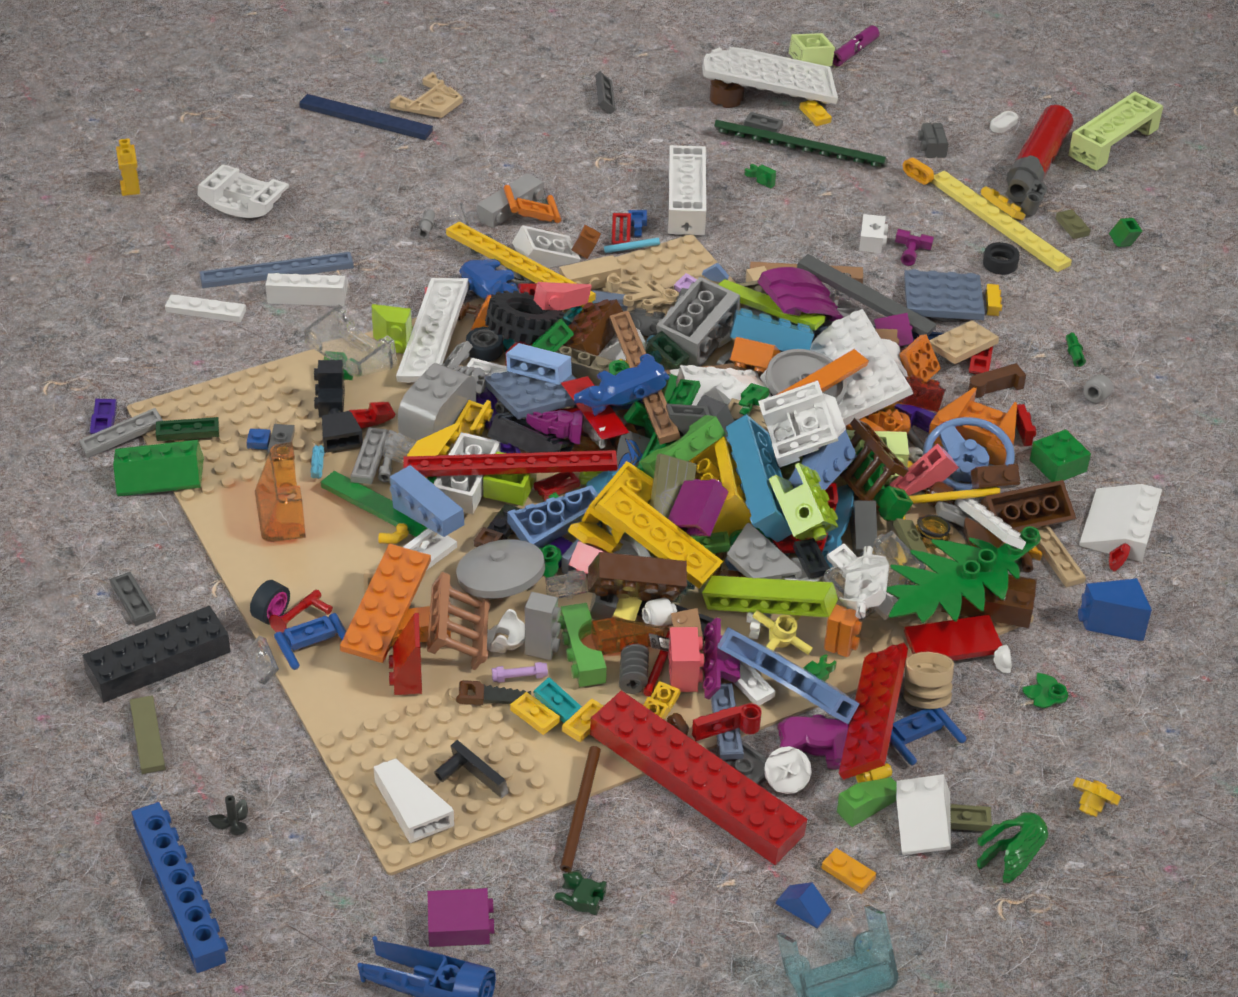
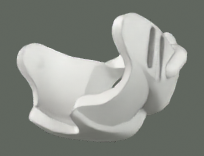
M508 609L504 613L498 625H495L491 630L488 629L487 649L491 652L505 653L507 649L515 650L525 641V624L518 619L516 612L512 609ZM496 633H501L509 636L507 639L503 635H498L494 640Z

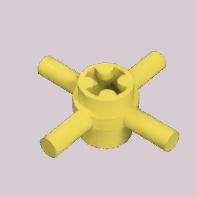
M758 610L754 613L753 618L769 628L770 642L766 647L774 651L776 647L784 648L792 644L807 655L812 651L813 647L796 637L797 621L800 619V615H780L776 621H773Z

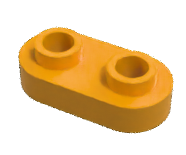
M913 157L903 162V170L909 177L923 185L933 181L934 172L929 166Z

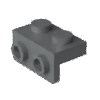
M635 308V310L629 311L635 327L640 330L642 335L657 336L656 325L660 319L665 317V313L654 311L653 314L647 313L646 309Z

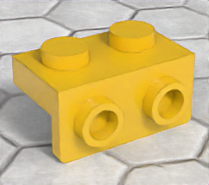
M468 400L456 423H460L459 433L481 436L486 421H490L493 415L491 401L486 400L485 404L482 405Z

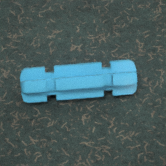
M315 445L312 451L310 473L313 479H320L323 470L324 447L322 445Z

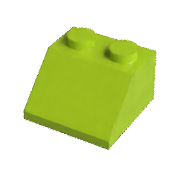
M372 304L373 337L388 352L404 354L412 333L411 309Z

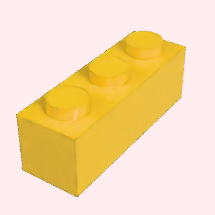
M987 284L985 292L987 315L999 316V312L1002 311L1001 289H999L998 284Z

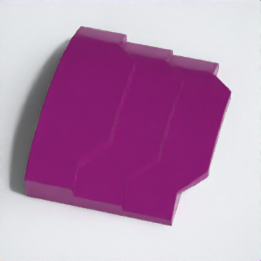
M795 267L773 268L762 272L757 281L785 314L800 316L801 312L808 314L821 313L829 321L833 322L844 318L837 310V305L829 297L831 292L809 271Z

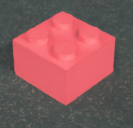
M670 627L668 652L670 686L680 689V692H698V683L703 682V670L700 667H704V653L699 652L703 648L702 636H698L697 627Z

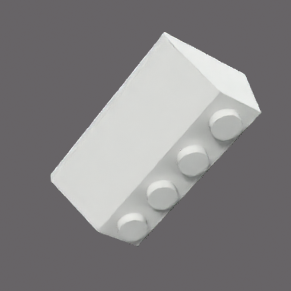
M268 273L266 281L267 304L344 306L348 279L346 276Z
M680 365L676 387L680 379L700 381L701 387L692 405H697L704 395L724 403L716 387L731 375L755 376L759 380L760 378L758 373L752 370L743 371L732 368L719 369L715 367Z

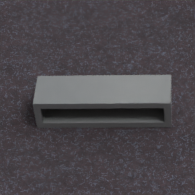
M529 173L509 184L515 200L522 198L536 202L543 197L544 182ZM504 188L477 204V219L492 228L516 214L510 210Z

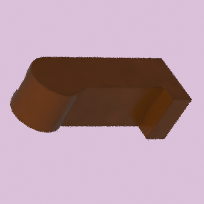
M1017 363L972 376L968 391L972 388H977L975 397L980 398L985 394L1011 387L1021 390L1024 389L1026 374Z

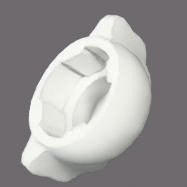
M1008 645L999 646L994 652L995 656L993 659L996 668L1002 673H1011L1010 648Z

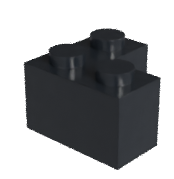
M318 360V368H314V381H318V384H315V395L318 397H314V408L318 409L319 418H322L323 415H327L333 408H338L340 412H344L345 383L343 360Z

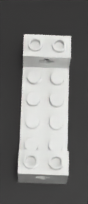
M670 145L668 234L705 235L706 146Z

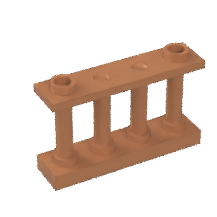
M442 572L432 584L427 651L436 654L441 647L447 646L472 656L471 669L476 670L488 657V612L491 606L489 598L479 597L477 599L453 589L450 585V575ZM449 597L473 606L474 614L451 605ZM448 613L474 623L473 630L450 621ZM447 630L472 639V647L449 638Z

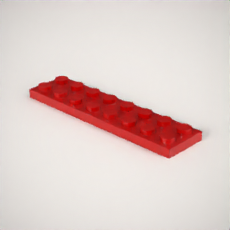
M904 642L898 645H891L879 652H872L864 657L855 701L859 703V706L849 723L838 772L843 780L885 766L908 648Z

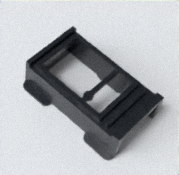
M511 412L496 414L487 435L498 442L506 445L510 443L529 453L571 452L574 446L573 442L557 438L556 434H545L536 430L525 419H517Z

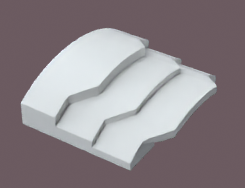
M222 164L198 185L197 195L207 204L221 212L237 217L254 218L266 215L273 208V203L289 187V184L272 179L270 182L260 181L239 173L237 168Z
M818 381L758 401L779 467L800 461V456L817 451L819 447L839 441L838 437L846 430L836 398L822 393Z

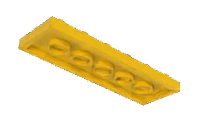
M620 482L595 507L598 512L658 558L687 561V580L698 589L703 586L723 563L720 558Z

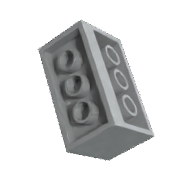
M699 277L695 283H691L688 291L679 297L674 307H670L667 315L658 321L656 325L657 352L683 365L701 367L719 346V342L716 340L724 338L730 332L735 311H739L740 295Z

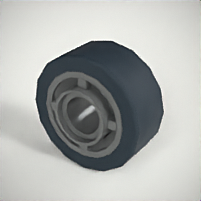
M479 327L471 330L466 335V341L473 346L468 352L470 354L469 357L487 362L499 358L503 353V336L494 334L495 330H489L488 327Z

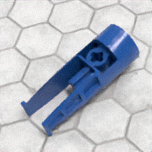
M377 936L372 937L376 955L414 968V974L371 964H357L361 982L364 983L367 979L381 986L414 997H493L496 983V972L493 968L432 951L378 941Z

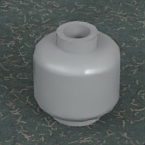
M1101 374L1093 376L1084 385L1086 398L1094 403L1103 402L1113 392L1112 381L1107 376Z

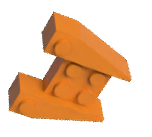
M972 388L939 410L930 423L929 434L940 424L952 419L962 417L979 418L1001 428L1010 438L1012 444H1014L1017 402H1014L1009 411L1005 413L974 402L977 388ZM971 425L955 427L965 440L973 439L977 444L987 448L986 451L989 454L990 464L1005 465L1006 449L1002 441L994 433ZM938 436L934 441V444H939L940 446H943L940 437Z

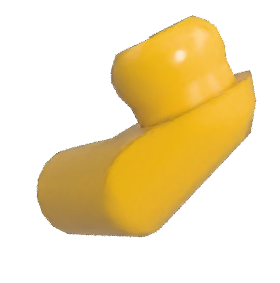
M400 523L397 524L396 531L393 533H379V544L399 543L408 536V526Z

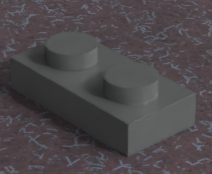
M750 112L744 120V126L778 133L783 126V120Z

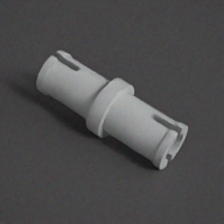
M431 209L425 210L423 218L419 221L417 235L421 239L428 238L430 230L434 226L435 212Z

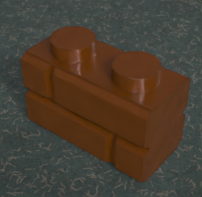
M1018 464L975 467L971 470L972 489L991 487L1002 489L1014 488L1020 485Z

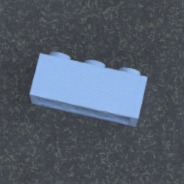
M520 343L506 353L507 371L558 385L572 374L571 356Z

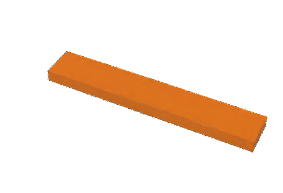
M853 349L780 393L815 381L819 382L821 390L824 392L866 367L869 360Z

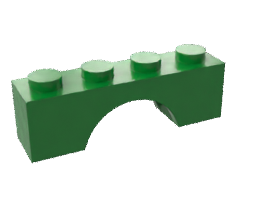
M861 447V448L859 449V451L857 452L856 455H858V454L860 453V451L863 449V447ZM870 452L853 474L857 480L875 458L874 452ZM881 463L863 486L867 492L883 473L885 464ZM883 485L873 498L880 506L878 509L880 516L886 521H895L897 518L903 519L913 504L905 490L891 486L885 488Z

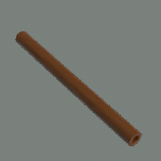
M597 746L589 748L560 869L564 872L572 871L601 749Z

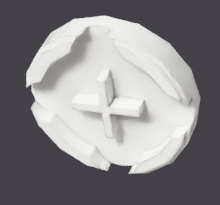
M790 746L780 747L773 751L766 760L764 767L765 778L769 785L775 791L783 794H795L803 790L809 783L812 774L811 763L806 754Z

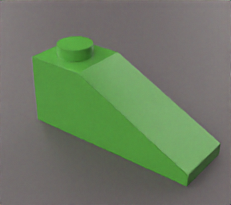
M889 777L853 785L839 794L837 813L851 827H854L897 801V782Z

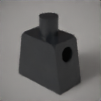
M333 408L327 415L322 416L324 453L362 446V429L352 412H340L338 408Z

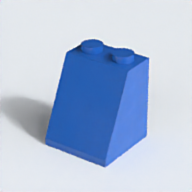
M1137 578L1086 584L1085 592L1082 593L1081 597L1082 605L1078 609V618L1083 622L1086 630L1144 641L1152 609Z

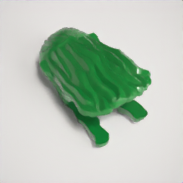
M1023 812L1014 819L994 824L981 837H978V845L983 847L1004 829L1020 826V831L1015 836L1009 839L998 840L994 845L987 848L981 857L978 858L977 867L982 869L1000 851L1006 850L1003 883L1009 884L1028 867L1029 863L1048 839L1047 825L1036 813Z

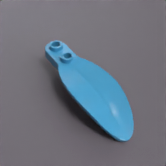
M848 484L837 488L838 503L835 513L838 517V520H836L838 528L828 533L822 553L830 570L834 566L827 560V554L842 545L840 538L848 526L852 513L855 493Z

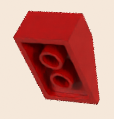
M419 613L413 614L393 645V655H389V669H393V672H389V686H394V695L422 694Z

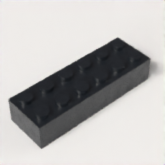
M209 605L85 653L82 656L85 672L102 702L105 703L228 654L231 650L228 632Z

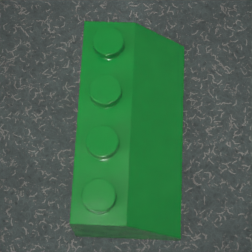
M190 440L115 449L113 468L117 496L201 488L204 455L199 441Z

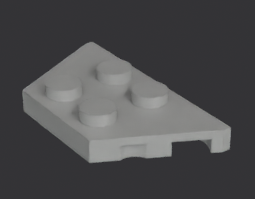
M750 523L745 525L727 553V560L747 578L782 579V576L794 575L795 578L802 576V570Z

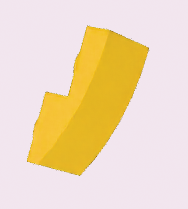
M659 681L652 696L647 697L644 706L662 719H665L681 694L680 689Z

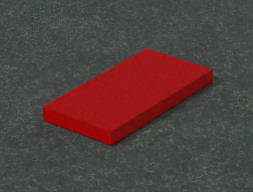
M990 615L962 618L957 621L948 620L905 626L904 628L912 654L933 652L945 655L954 661L994 655L999 646H1003Z

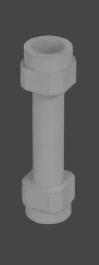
M393 439L387 440L384 444L385 457L383 466L379 468L378 475L379 480L382 482H389L390 476H392L391 464L393 456L397 453L398 445Z

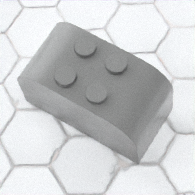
M438 363L432 364L402 398L398 410L399 440L415 445L418 440L455 424L468 400L476 402L475 378Z

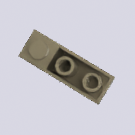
M563 345L556 351V353L571 356L573 375L577 378L588 376L595 386H599L601 380L597 378V374L604 370L608 372L609 364L613 361Z

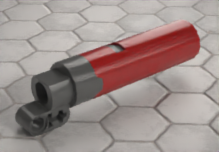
M1050 105L1044 109L1007 173L1006 181L1009 187L1006 195L1012 201L1023 202L1021 211L1026 215H1035L1047 192V186L1042 181L1073 126V115L1064 106Z

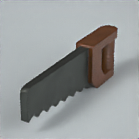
M462 680L459 682V695L456 697V702L458 704L483 705V703L511 704L526 693V691L513 690L512 688L506 689L505 687L499 688L498 686L492 687L491 685L486 686L480 681ZM468 690H472L475 696L468 695Z

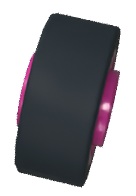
M267 580L261 584L250 603L252 617L270 625L269 617L271 615L282 616L290 601L289 588L274 580Z

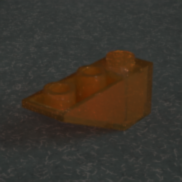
M614 617L592 621L591 637L596 650L602 651L603 655L621 652L625 646L632 644L651 647L649 633L664 637L663 626Z

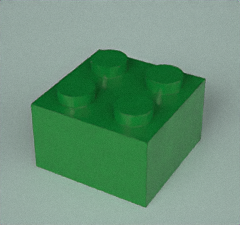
M1065 429L1034 441L1029 460L1051 482L1065 481L1087 472L1091 453Z

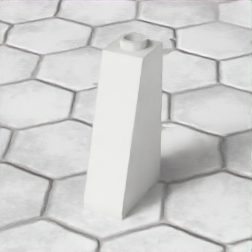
M397 759L374 766L375 783L409 843L454 826V810Z

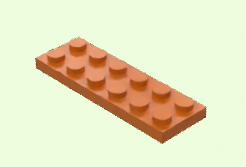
M389 543L340 644V651L384 663L431 562V555Z

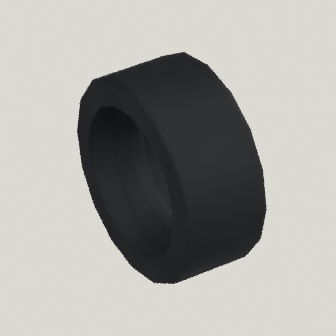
M1003 242L992 243L984 250L983 265L985 269L992 273L1000 275L1010 274L1018 268L1020 253L1011 244ZM994 257H1005L1009 260H998Z

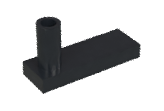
M458 740L450 745L453 756L434 771L436 777L441 782H444L463 766L501 799L509 793L506 780Z

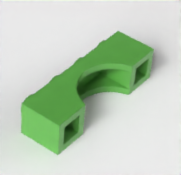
M704 415L689 426V431L681 439L667 447L655 450L639 462L646 474L654 479L657 454H665L689 461L726 435L716 416Z
M587 603L561 606L558 623L561 624L560 629H563V645L568 647L566 649L568 662L573 664L571 665L573 679L577 678L579 687L606 683L607 667L602 651L590 649L581 642L583 638L591 634L592 618Z

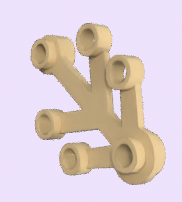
M615 275L608 276L606 280V287L610 292H617L619 289L636 293L624 295L622 303L628 307L633 306L634 301L644 299L641 308L651 311L654 305L664 303L671 306L676 304L678 298L676 290L664 289L654 279L649 280L648 285L637 275L630 276L629 285L622 284V279Z

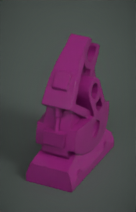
M559 410L543 412V414L539 412H533V415L527 414L526 422L536 430L545 434H556L557 438H569L571 442L580 444L583 417L581 410L573 413Z

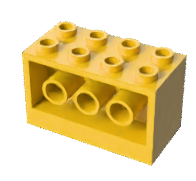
M723 436L688 462L697 464L695 479H716L728 491L712 533L728 531V536H730L732 532L743 529L747 523L751 524V513L745 504L747 499L740 486L742 482L736 472L737 464L731 455L732 447L727 438Z

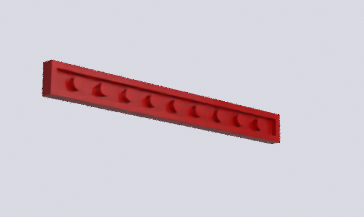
M616 450L403 456V469L411 465L424 477L617 471Z

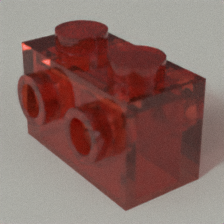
M912 374L910 377L904 376L913 394L899 401L902 404L938 412L946 389L940 386V382L928 379V382L923 381L921 377Z

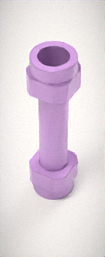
M537 662L535 666L504 669L503 666L492 668V680L498 683L505 682V678L536 675L537 679L548 676L547 663Z

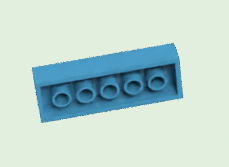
M745 414L726 426L728 433L726 438L732 447L731 455L737 464L736 472L741 478L742 484L740 486L746 495L747 500H745V504L750 510L752 525L762 530L766 537L779 542L791 535L792 532L769 478L774 475L782 477L775 457L769 433Z

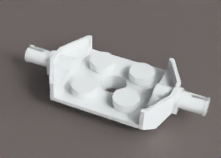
M865 546L863 556L843 566L846 572L844 597H839V600L846 609L856 610L855 616L861 619V616L862 618L865 617L866 609L880 606L886 598L889 563L884 556L872 555L873 548L871 546Z

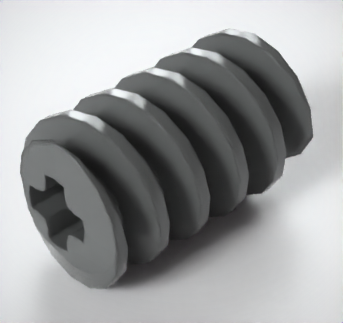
M632 644L625 646L621 651L619 687L625 693L637 694L648 684L649 650L645 646Z

